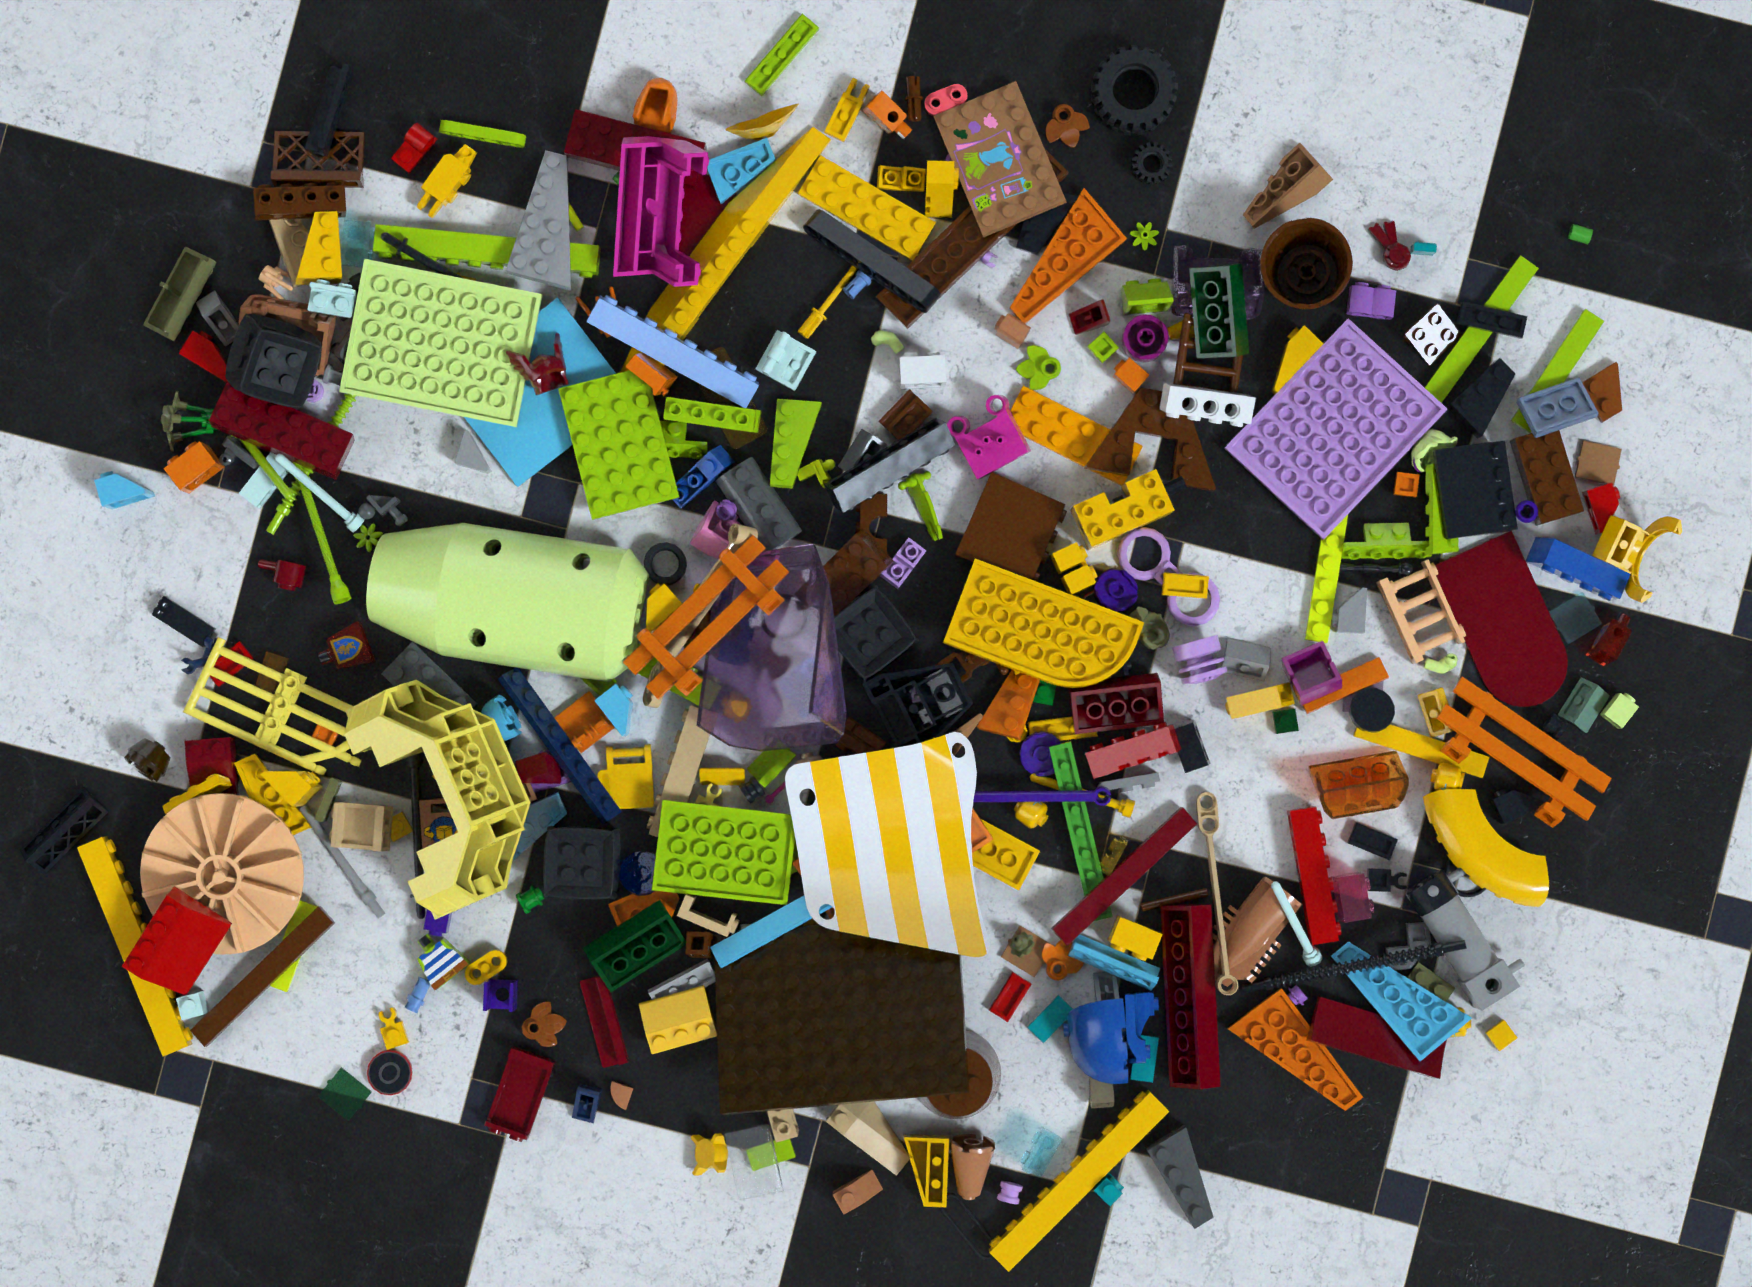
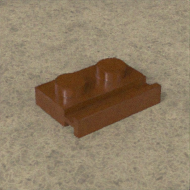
M909 389L879 420V423L899 440L916 430L933 411Z

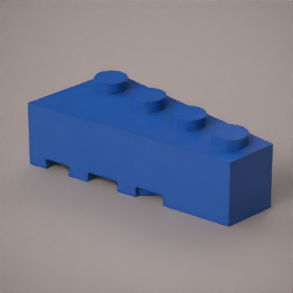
M1535 537L1526 559L1527 563L1539 567L1547 573L1558 575L1560 579L1566 582L1579 584V588L1583 590L1598 592L1600 598L1611 601V598L1621 599L1631 575L1555 538Z

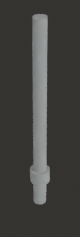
M307 805L301 807L299 811L362 896L361 900L365 905L368 904L377 918L383 916L385 912L375 900L377 897L372 890L369 891L341 851L338 848L331 847L329 835L319 821L314 820L315 816Z

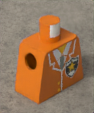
M883 91L877 93L862 110L887 134L895 131L904 139L912 131L903 121L907 117L906 113ZM888 114L894 117V122L888 120Z

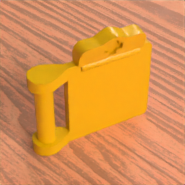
M644 744V747L613 749V746L606 747L607 770H600L597 776L620 809L653 807L654 787L651 744ZM645 756V763L614 764L613 758Z

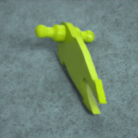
M925 471L922 474L913 472L904 482L898 483V488L905 490L908 487V492L913 497L918 511L928 528L927 531L934 541L938 540V538L940 540L943 538L941 526L938 523L928 491L926 492L923 485L925 479L931 478V473L929 471Z

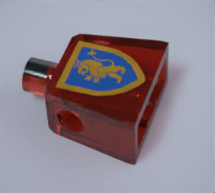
M1618 613L1615 619L1605 623L1585 655L1603 667L1617 660L1632 633V630L1627 627L1631 618L1624 613Z
M359 621L327 638L326 641L329 649L318 653L322 665L334 661L337 669L376 662L362 623Z

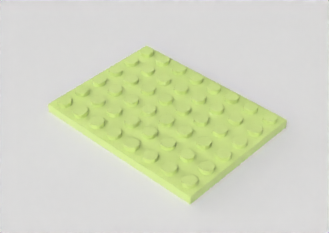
M364 259L339 392L517 427L526 380L514 369L506 351L510 350L515 353L524 354L530 362L542 294Z

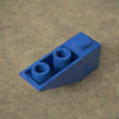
M721 445L710 450L676 482L680 498L672 500L682 509L720 477L735 461Z

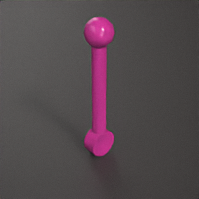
M785 781L771 795L765 797L766 803H773L774 797L786 787Z

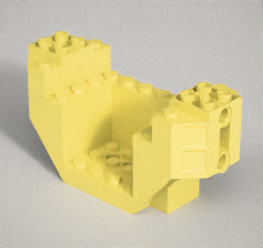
M417 679L386 689L345 710L348 720L344 735L353 755L372 749L379 767L424 752L458 830V833L416 852L425 871V874L407 881L416 903L430 910L436 920L507 889L514 854L521 832L525 830L524 822L530 807V800L495 719L473 710L471 703L462 705L441 696Z

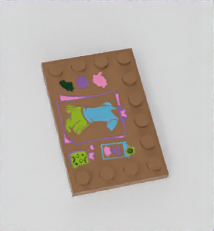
M1016 81L934 115L952 161H955L954 167L959 168L960 182L983 238L1067 203Z

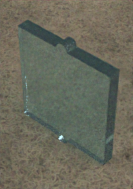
M1583 592L1549 612L1557 626V631L1561 632L1567 644L1602 624L1594 611L1595 607L1590 605Z

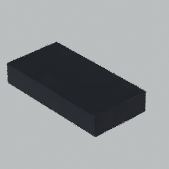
M1355 822L1347 843L1390 860L1398 839Z

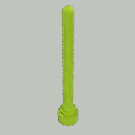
M240 439L286 499H291L293 497L292 491L255 445Z

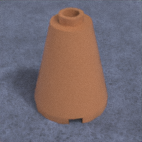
M975 1134L956 1135L953 1137V1140H950V1148L957 1192L965 1200H974L975 1197L980 1196L995 1150V1142L983 1136V1140L976 1139Z

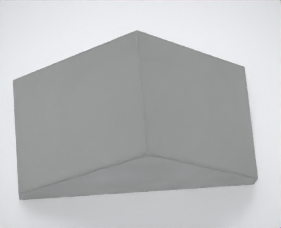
M468 430L465 431L455 464L487 474L492 472L473 436Z
M1108 972L1093 973L1095 1002L1120 999L1117 977Z

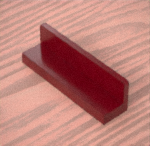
M600 976L581 980L580 985L602 1067L606 1068L628 1063L629 1058L611 992Z

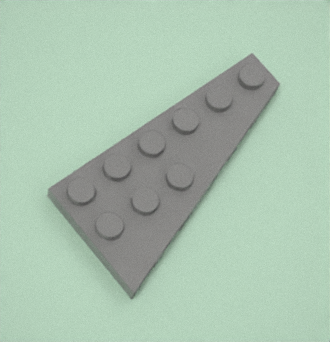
M545 150L506 268V273L571 291L568 159L566 155Z

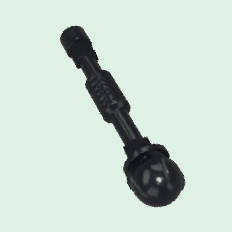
M1340 563L1339 569L1340 572H1392L1403 577L1413 573V567L1410 563H1398V566Z

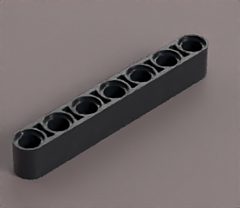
M817 209L804 224L803 229L810 237L920 312L927 313L940 298L941 294L936 287L823 210Z

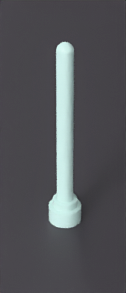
M279 453L275 456V460L340 515L345 520L346 527L352 533L361 526L365 519L360 517L358 513H350L283 454Z
M1274 881L1271 884V888L1304 949L1302 957L1306 965L1315 966L1319 964L1323 958L1319 949L1311 945L1280 883Z

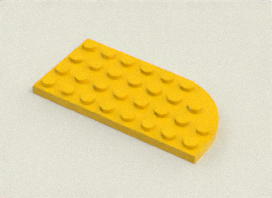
M975 559L943 643L1044 682L1061 687L1077 688L1097 684L1115 674L1134 651L1144 622Z

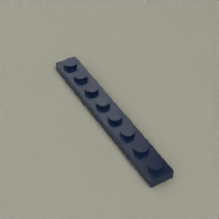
M514 668L503 674L498 679L602 825L618 816L622 811L579 751L571 743L569 737L520 669Z

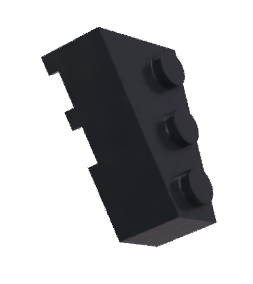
M1498 358L1447 406L1477 439L1482 437L1515 376V372L1501 358Z

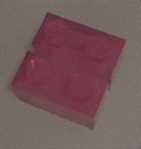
M1361 872L1331 876L1338 909V921L1347 923L1371 919V913H1374V905L1372 899L1368 898L1367 891L1370 890L1369 878L1365 877L1364 873Z

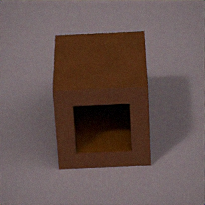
M687 932L685 954L691 958L714 959V954L710 947L714 945L715 936L710 932Z

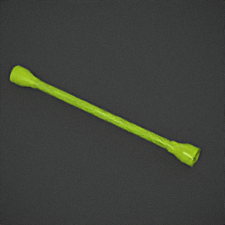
M292 462V463H293L295 466H297L302 472H304V471H303L304 469L302 468V467H303L302 465H299V464H297V463H295V462ZM298 480L330 575V594L333 603L341 604L351 599L348 587L341 580L336 569L316 505L310 492L311 490Z

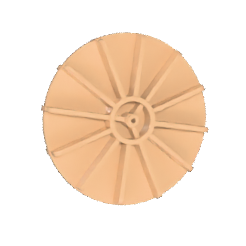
M227 793L207 794L181 803L157 823L142 852L140 867L142 897L145 898L146 904L153 916L166 895L175 886L232 923L213 954H239L265 944L288 924L302 896L304 865L302 851H300L294 835L283 822L281 816L276 815L263 804L244 795Z

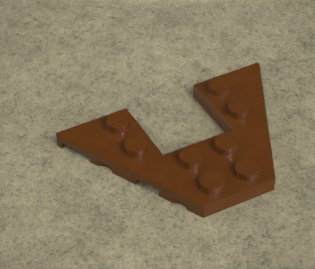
M1142 387L1138 389L1122 415L1084 466V469L1123 476L1130 475L1135 433L1176 440L1171 480L1182 476L1187 487L1207 491L1216 490L1193 420L1187 419L1188 415H1179V418L1166 416V412L1159 409L1162 391ZM1184 399L1182 407L1186 408L1188 405L1186 399Z

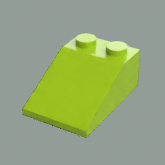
M1160 278L1149 279L1148 283L1139 284L1138 280L1127 281L1126 285L1121 287L1123 315L1165 312L1169 310L1174 302L1167 281L1161 282Z

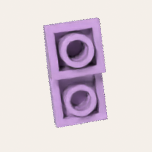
M908 538L894 556V562L880 576L898 589L920 561L926 550Z

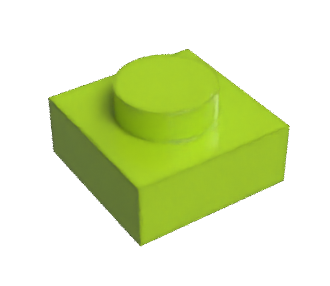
M1105 332L1101 333L1087 346L1101 363L1105 362L1119 349Z

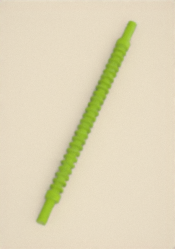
M344 394L345 398L340 400L342 402L341 405H337L338 410H334L335 415L331 416L332 420L327 423L340 428L339 424H343L342 419L346 418V412H350L348 409L353 407L352 402H356L355 397L357 395ZM302 467L304 473L310 478L309 474L314 472L309 468ZM295 478V482H291L293 486L289 487L293 497L291 499H281L283 502L278 504L277 512L266 529L267 532L273 535L283 518L289 515L291 511L289 508L294 506L293 501H297L296 496H300L299 491L301 488L297 478Z

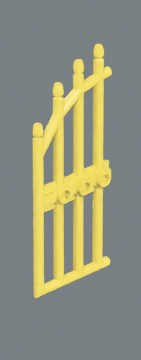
M217 637L183 713L310 771H315L319 775H325L327 769L321 765H316L314 762L334 757L349 762L353 766H360L362 760L346 752L350 749L347 740L334 747L286 725L292 712L345 737L346 727L302 708L295 703L300 692L344 712L353 707L352 705L306 685L307 677L286 668L284 674L223 647L226 640ZM219 655L280 682L275 694L215 668L214 665ZM211 675L270 702L265 715L204 688L209 676ZM199 697H205L261 723L256 734L253 735L196 709L195 706ZM281 733L321 750V752L299 756L276 744Z

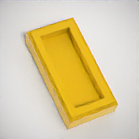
M1163 572L1161 595L1207 599L1209 576Z

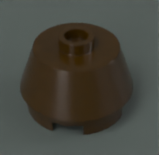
M144 738L128 748L129 752L124 759L128 764L134 762L133 765L139 770L140 774L151 781L154 779L156 782L161 776H165L171 758L165 752L163 745L157 741L152 742Z

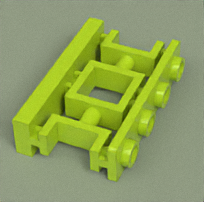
M667 397L663 418L671 421L758 433L761 411Z

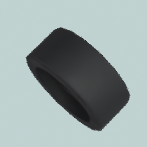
M664 542L658 543L648 550L644 558V568L648 572L649 578L655 583L673 585L684 576L687 562L680 548L675 544ZM661 551H670L678 559V569L670 577L659 576L653 570V558Z

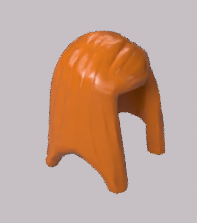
M653 78L646 83L634 106L632 117L634 118L635 125L666 133L672 132L676 121L678 100L676 89L669 80Z

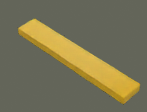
M1390 724L1384 730L1377 733L1362 731L1356 727L1353 737L1436 764L1447 763L1459 766L1462 770L1461 772L1483 778L1489 760L1488 756L1471 751L1468 757L1458 764L1440 751L1446 742Z

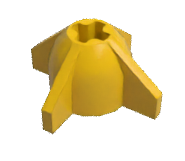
M716 1133L711 1139H706L700 1135H692L691 1139L696 1145L695 1159L697 1162L692 1174L699 1176L708 1169L713 1168L717 1173H724L728 1159V1149L724 1136L721 1133Z

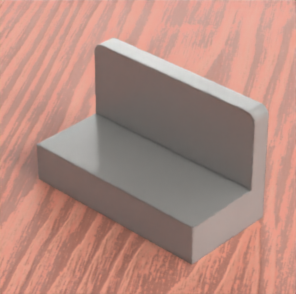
M1227 639L1224 655L1225 661H1222L1221 668L1227 666L1228 672H1225L1227 674L1264 682L1270 666L1271 648Z

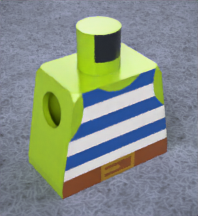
M426 934L417 941L425 951L417 960L434 991L471 963L468 958L445 938L435 943L430 935Z

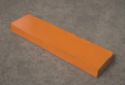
M1380 657L1340 674L1342 689L1302 705L1306 714L1388 679L1389 675Z

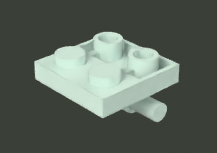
M777 330L759 361L756 370L795 391L813 360L816 351L791 338L786 332Z

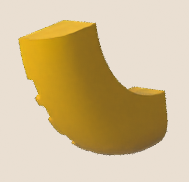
M1445 789L1423 796L1429 823L1433 824L1438 835L1436 839L1439 843L1442 842L1449 853L1447 856L1458 869L1461 868L1470 876L1469 879L1474 884L1495 893L1494 896L1498 898L1509 899L1515 904L1540 907L1545 902L1549 891L1546 856L1527 853L1504 840L1484 816L1476 790Z

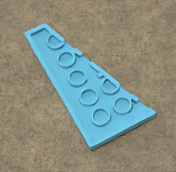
M1347 942L1331 955L1337 964L1338 962L1344 964L1345 961L1351 963V960L1356 962L1358 958L1362 961L1364 957L1370 959L1371 956L1350 942ZM1382 965L1381 968L1376 966L1374 970L1371 967L1368 971L1362 969V972L1356 970V973L1351 971L1347 975L1419 1062L1472 1019V1017L1389 966L1385 967V965Z

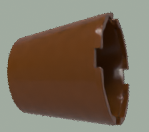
M1317 218L1291 220L1278 227L1266 241L1260 260L1262 278L1270 293L1283 304L1297 309H1315L1335 300L1347 286L1353 266L1351 249L1344 235L1332 224ZM1308 268L1311 269L1312 276L1303 277L1302 270L1305 269L1307 271Z
M966 1030L969 1093L918 1097L928 1110L938 1116L948 1119L972 1117L988 1107L998 1092L1001 1082V1067L998 1056L989 1042L975 1032Z

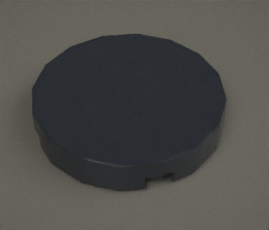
M1366 688L1359 691L1352 698L1349 715L1353 724L1360 730L1377 733L1384 730L1392 722L1395 715V706L1391 697L1385 691L1378 688Z

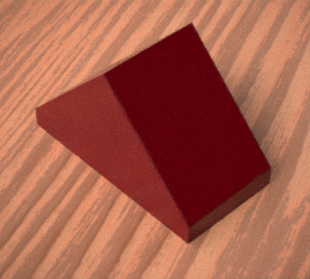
M1104 299L1069 314L1075 335L1107 326L1110 323Z
M546 752L515 761V768L522 783L560 784L562 782L558 762Z

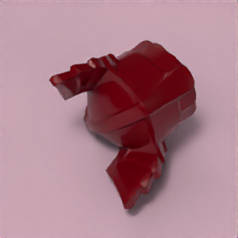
M559 333L555 335L554 356L540 354L530 363L524 354L515 353L510 350L506 351L514 369L525 380L530 381L536 395L569 384L566 377V365Z

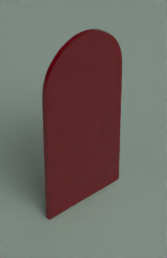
M1509 531L1494 539L1491 538L1483 544L1436 564L1435 566L1438 570L1436 577L1457 624H1461L1466 633L1464 637L1465 644L1488 691L1500 701L1518 707L1543 704L1544 701L1551 698L1559 690L1565 679L1568 667L1567 653L1513 532Z

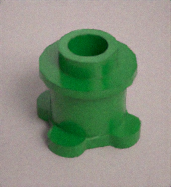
M530 886V889L526 892L516 894V898L526 914L530 913L531 909L537 905L542 906V900L545 899L539 887L534 888Z

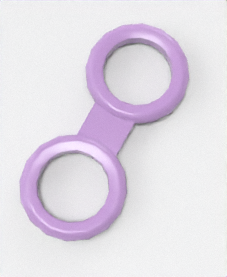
M1141 527L1131 530L1124 535L1119 543L1117 553L1119 564L1134 579H1155L1162 585L1163 572L1183 574L1170 562L1171 551L1168 541L1163 534L1153 528ZM1137 537H1150L1160 546L1161 560L1152 570L1139 571L1128 562L1126 555L1127 547ZM1189 573V575H1201V576H1205V575H1203V574H1198V573ZM1209 579L1208 591L1211 602L1208 610L1201 616L1190 617L1183 614L1177 607L1176 596L1167 595L1168 609L1172 616L1184 625L1198 626L1205 624L1215 616L1219 609L1220 595L1218 588Z

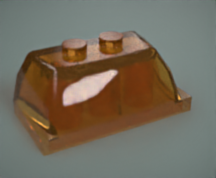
M1397 751L1308 766L1309 775L1323 810L1331 819L1395 809L1404 800L1409 786V778Z

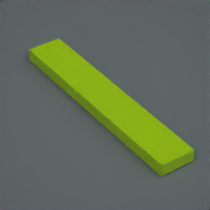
M1584 309L1528 394L1564 383L1604 323V320L1589 310ZM1518 408L1510 421L1530 433L1531 429Z

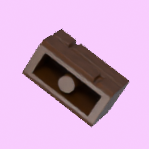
M851 717L846 720L834 738L838 741L836 743L837 747L846 753L848 750H851L855 754L879 751L886 743V741Z

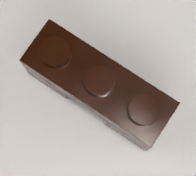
M875 494L873 498L864 500L856 505V512H860V521H856L855 534L864 529L887 553V539L875 538L869 531V526L874 519L887 518V494Z

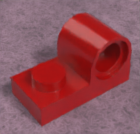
M415 123L408 130L404 137L405 142L391 158L409 174L437 141V138L419 123Z

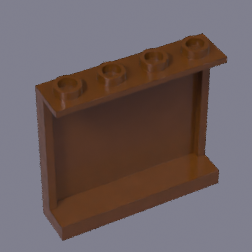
M991 472L955 556L971 562L978 559L1037 582L1040 572L1037 571L1040 563L1044 564L1049 552L1046 551L1049 542L1053 544L1058 534L1055 528L1057 523H1062L1067 511L1064 510L1066 504Z

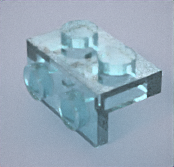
M344 220L341 265L363 268L364 259L372 260L373 249H369L370 240L374 241L375 227H371V221Z
M1044 1127L1041 1131L1037 1130L1031 1141L1033 1146L1030 1151H1025L1020 1160L1022 1170L1042 1177L1062 1138Z

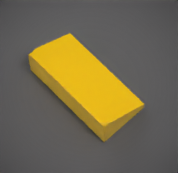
M1443 687L1417 695L1431 738L1454 731L1436 719L1444 705L1448 704Z
M744 768L699 769L701 785H710L711 783L713 785H740L745 783Z

